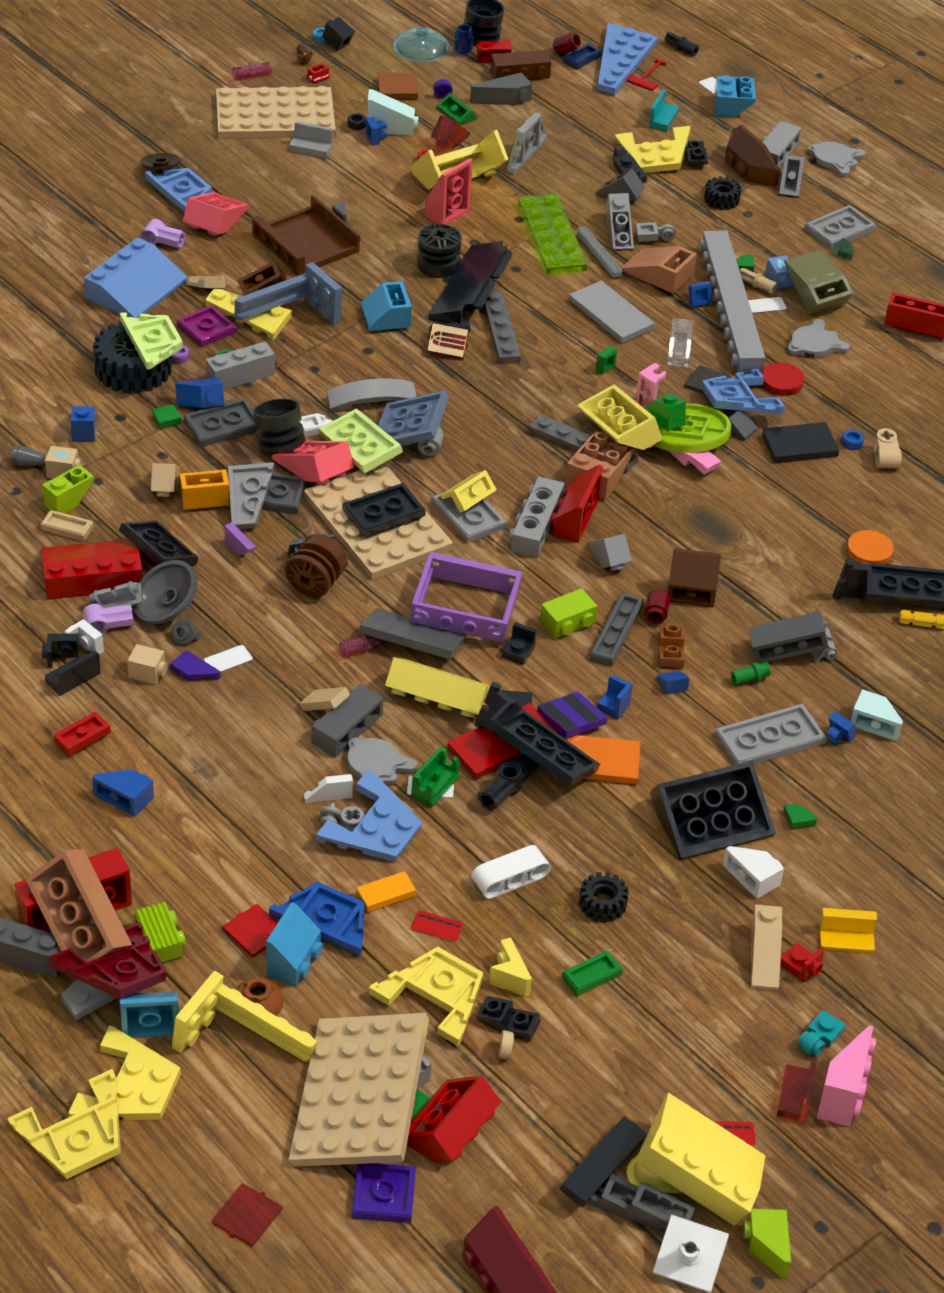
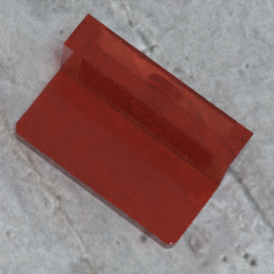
M811 1057L809 1069L786 1064L777 1111L778 1117L805 1122L817 1058Z

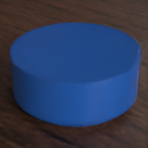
M848 430L842 434L841 444L843 447L849 450L862 448L864 442L862 433L856 430Z

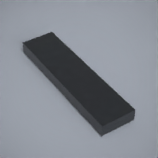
M624 1116L562 1183L559 1190L583 1208L606 1183L611 1174H614L645 1139L647 1132Z

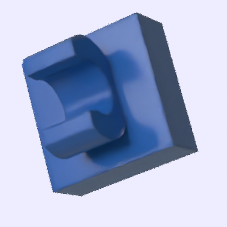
M374 117L366 119V136L372 146L379 145L380 138L387 137L384 130L380 131L387 128L384 121L377 123Z
M705 281L689 285V305L695 307L712 303L710 282Z
M834 711L829 717L830 729L827 735L830 737L828 741L837 745L843 738L850 743L856 736L855 724Z

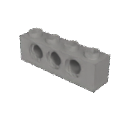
M538 476L535 485L531 484L528 499H524L522 505V514L518 513L515 528L510 530L511 552L535 558L539 557L552 527L550 526L551 517L554 512H558L559 501L563 498L564 482Z

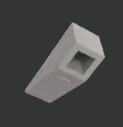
M629 193L608 194L605 208L613 250H633Z

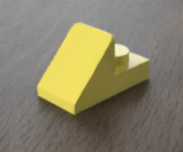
M511 937L503 939L500 942V952L497 953L499 964L491 967L489 982L493 986L524 997L530 996L532 978Z

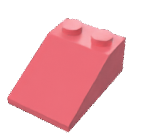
M469 158L440 176L425 200L426 218L436 224H448L470 211L472 159Z
M215 192L188 197L183 221L189 223L191 228H203L208 230L207 233L219 236V234L226 233L248 210L249 204Z
M305 441L297 449L272 455V459L306 482H316L317 485L329 482L331 477L346 475L347 470L354 468L348 441Z

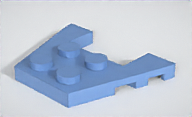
M751 369L750 374L744 375V372H738L733 378L727 379V376H721L702 381V390L714 408L784 414L785 406L779 397L756 398L748 387L750 385H763L764 376L759 369Z
M368 769L357 782L355 790L376 801L352 832L328 819L316 834L315 841L323 844L325 841L338 844V848L347 850L348 847L362 850V854L396 862L421 829L422 821L373 771Z

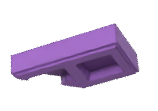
M232 522L224 525L225 543L237 556L256 549V546Z

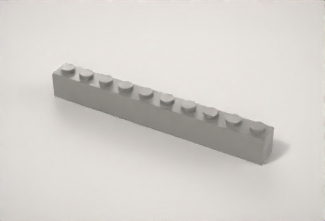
M703 231V238L699 240V251L703 252L702 261L703 264H706V276L710 277L709 282L711 283V289H713V301L717 302L716 311L717 314H720V325L724 327V339L728 341L727 349L728 353H731L732 367H735L737 373L744 372V375L750 374L751 369H759L762 373L765 355L728 231Z

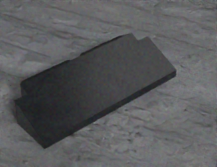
M503 241L471 245L429 313V320L444 324L452 322L460 324L463 310L473 313L474 309L482 308L495 286V282L492 279H498L512 257V252L507 250L508 245L503 246Z

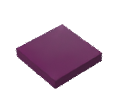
M213 305L177 320V326L201 348L237 332V326Z

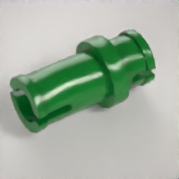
M767 661L760 664L754 662L748 667L731 671V679L735 686L753 680L756 682L762 681L763 677L771 675Z

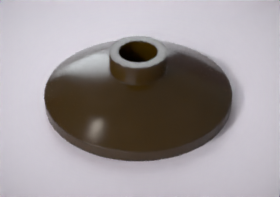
M170 153L151 154L141 159L143 167L155 170L158 174H163V170L171 169L181 163V158L178 155Z

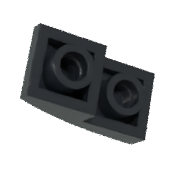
M688 141L684 151L687 163L708 164L704 141Z
M486 996L476 1015L477 1020L501 1033L502 1030L511 1031L514 1033L515 1038L530 1042L541 1022L539 1013L514 1009L512 1001Z

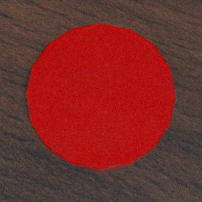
M772 363L763 368V386L766 390L778 395H787L790 392L795 394L802 389L804 374L796 366L788 363Z

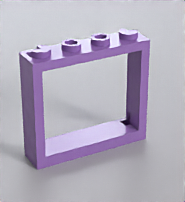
M430 552L412 602L410 622L504 643L520 590L522 572ZM432 561L439 562V566L433 565ZM432 577L510 594L502 620L424 603ZM509 578L515 579V582H510Z

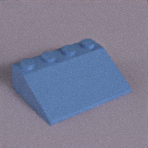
M137 237L84 277L85 298L118 314L124 312L127 313V317L140 318V314L147 313L187 281V276L155 245Z

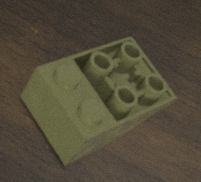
M821 249L784 260V264L809 316L844 305L852 296L853 291L845 275Z

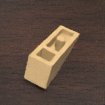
M755 904L751 922V989L779 990L782 907Z

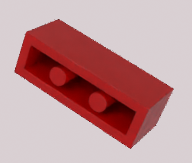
M892 292L884 324L915 333L932 335L936 338H944V304Z

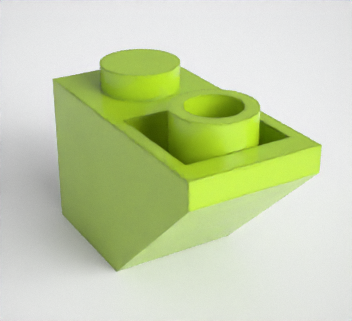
M78 465L42 484L44 506L49 510L61 513L73 510L79 505L94 481V476L81 465Z

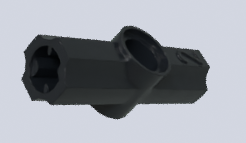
M519 752L510 762L501 764L498 774L478 793V799L483 807L488 810L497 809L508 796L516 795L519 792L520 784L539 766L538 763Z

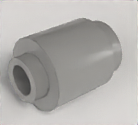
M438 427L434 439L419 442L418 449L423 455L432 457L440 452L444 438L441 427Z

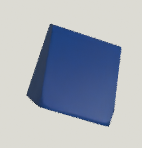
M680 670L657 675V679L665 694L688 690L690 679L688 675Z

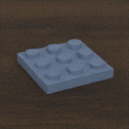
M446 390L387 403L378 426L401 446H408L420 441H430L436 436L449 396Z

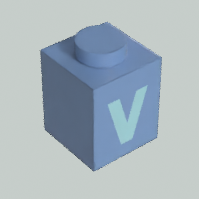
M787 255L767 259L765 276L767 279L778 283L777 289L794 286L793 280L784 264V260L789 259Z

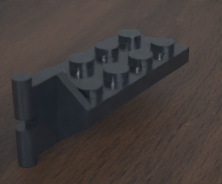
M846 559L832 596L838 600L843 596L859 598L864 601L944 608V570L869 562L855 563L852 559Z
M491 683L484 699L486 705H482L474 723L476 727H485L494 735L509 742L521 754L530 757L541 768L548 770L560 782L569 786L597 772L600 763L522 709L517 701L500 690L501 685L499 683Z

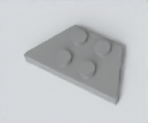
M535 112L516 130L515 141L507 167L508 174L514 175L547 140V134L542 132V130H545L542 114Z

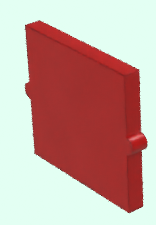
M255 904L245 912H239L237 917L223 925L222 929L253 958L266 949V941L278 922L269 916L259 904Z

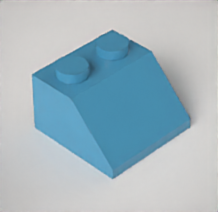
M290 903L267 939L266 953L267 976L297 987L301 979L308 976L314 958L318 959L321 955L323 943H321V930L295 903Z
M178 991L136 992L121 998L122 1032L131 1038L173 1036L175 1017L179 1013Z

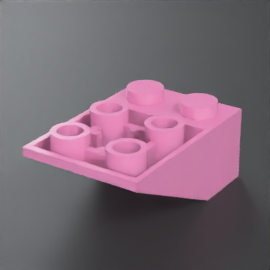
M869 1025L830 1061L817 1113L818 1119L850 1127L853 1116L859 1117L872 1063L871 1058L876 1044V1039L871 1038L874 1026Z

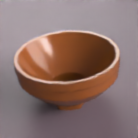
M263 977L249 978L241 982L235 989L243 997L253 1003L261 1004L268 1012L275 1016L282 1010V991L270 979ZM260 986L266 992L263 995L255 996L250 993V990L253 987Z

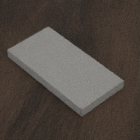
M602 280L569 294V301L621 343L654 329L655 323Z
M803 704L716 728L714 732L715 737L734 765L753 761V764L824 744L827 738Z

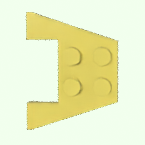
M690 126L674 127V140L635 144L633 133L630 132L615 134V142L617 145H622L625 148V152L630 153L644 173L678 170L681 168L685 147H687L688 137H690Z
M437 947L410 962V966L406 969L389 974L388 979L379 984L377 982L373 983L369 987V995L390 1006L405 988L412 990L450 1012L438 1026L437 1034L459 1046L483 980V972Z
M109 1025L100 1044V1050L102 1053L125 1058L116 1078L119 1117H123V1120H161L181 1075L180 1067ZM77 1093L68 1117L98 1104L97 1098Z
M113 1069L89 1079L91 1088L99 1102L98 1104L48 1128H41L32 1107L8 1118L11 1127L65 1179L121 1153L117 1082Z

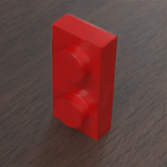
M95 711L55 733L54 742L70 756L111 733V728Z

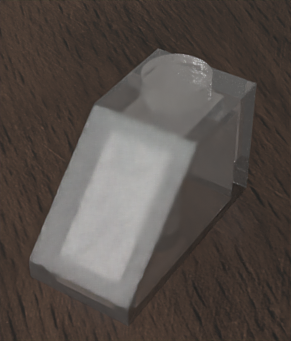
M672 318L667 365L689 367L694 321Z

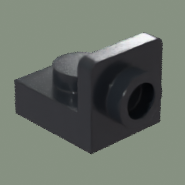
M515 622L512 628V636L502 650V658L524 665L535 648L537 630Z
M47 634V644H42V659H47L48 668H53V658H77L79 656L77 634Z

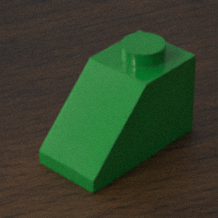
M665 394L644 408L656 418L658 426L668 432L685 425L686 401L675 394Z

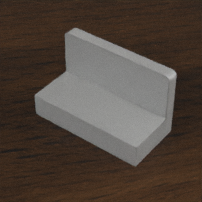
M296 121L294 124V138L289 144V151L327 159L333 149V129Z

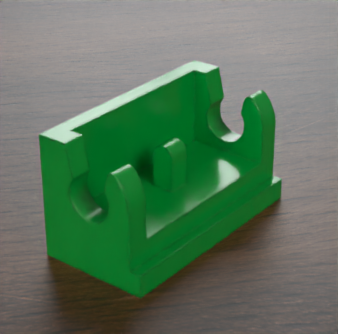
M440 747L413 775L411 796L433 807L460 778V773H458L459 759L455 756L452 763L448 762L446 758L447 750Z

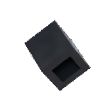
M338 17L334 20H329L325 24L322 37L339 51L350 44L355 31L341 17Z

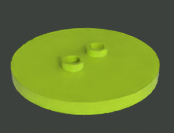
M686 404L685 425L669 432L659 427L662 440L655 443L654 446L663 450L680 453H696L715 449L723 445L730 438L731 422L725 414L717 409L699 404Z

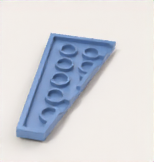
M608 23L597 90L615 95L627 81L629 75L634 73L658 44V37L650 33L636 31L633 28H625Z

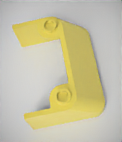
M494 130L479 144L436 157L432 149L428 150L410 168L420 183L428 191H431L443 173L469 158L473 160L472 179L482 175L486 178L496 174L495 170L509 159L498 131Z

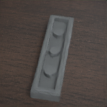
M621 593L590 653L589 660L613 666L644 605V599Z

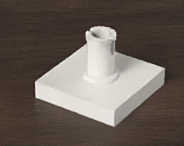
M671 1215L653 1274L706 1293H711L729 1234Z

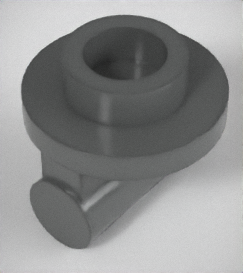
M179 620L172 628V636L179 644H188L193 639L198 641L201 637V632L196 630L188 620Z

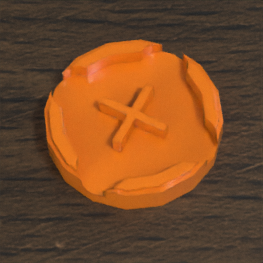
M863 530L851 535L848 539L847 549L849 557L856 563L887 564L893 556L894 545L886 535L880 532Z

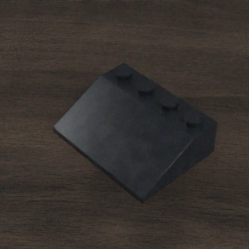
M753 761L661 783L650 791L657 817L679 859L776 834Z

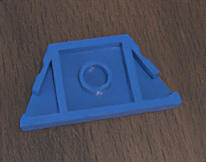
M316 882L308 886L304 891L289 896L288 902L280 906L276 904L270 906L269 916L280 920L291 902L297 904L321 930V939L359 956L362 954L365 902Z

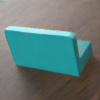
M662 89L651 107L649 127L667 132L679 113V106L665 103L666 90Z

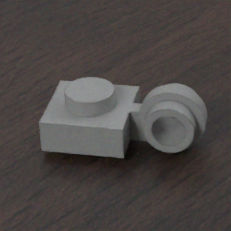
M656 222L636 224L638 242L658 241V236L665 241H670L676 234L675 228L670 224H664L662 227H657Z

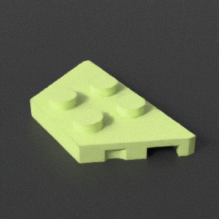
M120 313V321L147 370L183 348L182 339L169 316L140 314V318L127 317V313Z

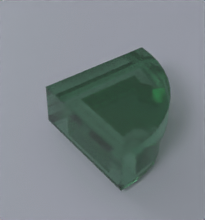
M843 238L834 247L833 254L851 261L854 247L848 240Z

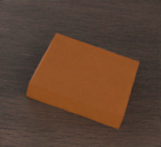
M378 73L379 93L395 100L418 99L416 73Z

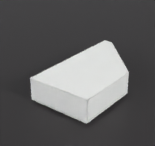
M318 413L302 416L300 421L303 424L305 437L320 434L319 429L332 422V420L326 419L325 415Z
M352 775L325 777L318 783V787L304 793L305 803L352 798Z

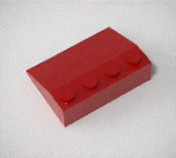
M129 539L41 548L47 600L90 596L95 590L99 591L107 588L114 590L115 586L129 583V581L139 583L143 579L138 547Z

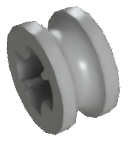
M356 806L344 808L341 812V826L352 832L364 818L363 810Z

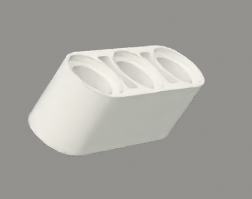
M530 845L479 865L474 869L471 877L484 897L491 899L544 878L550 872L551 865L536 845Z

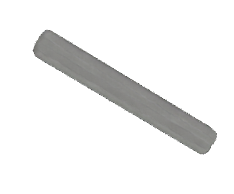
M586 226L578 227L577 235L613 278L621 277L622 269Z

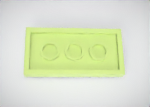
M357 408L319 429L321 436L326 441H348L353 463L364 473L375 469L377 466L403 452L401 445Z

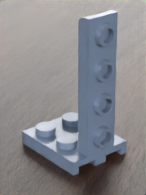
M312 262L306 264L305 274L236 298L234 317L238 320H243L304 297V300L311 307L315 308L324 318L335 325L341 321L343 288Z

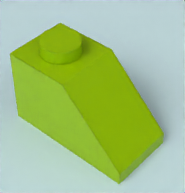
M751 1209L748 1221H743V1238L748 1239L749 1251L780 1278H787L791 1265L787 1211Z

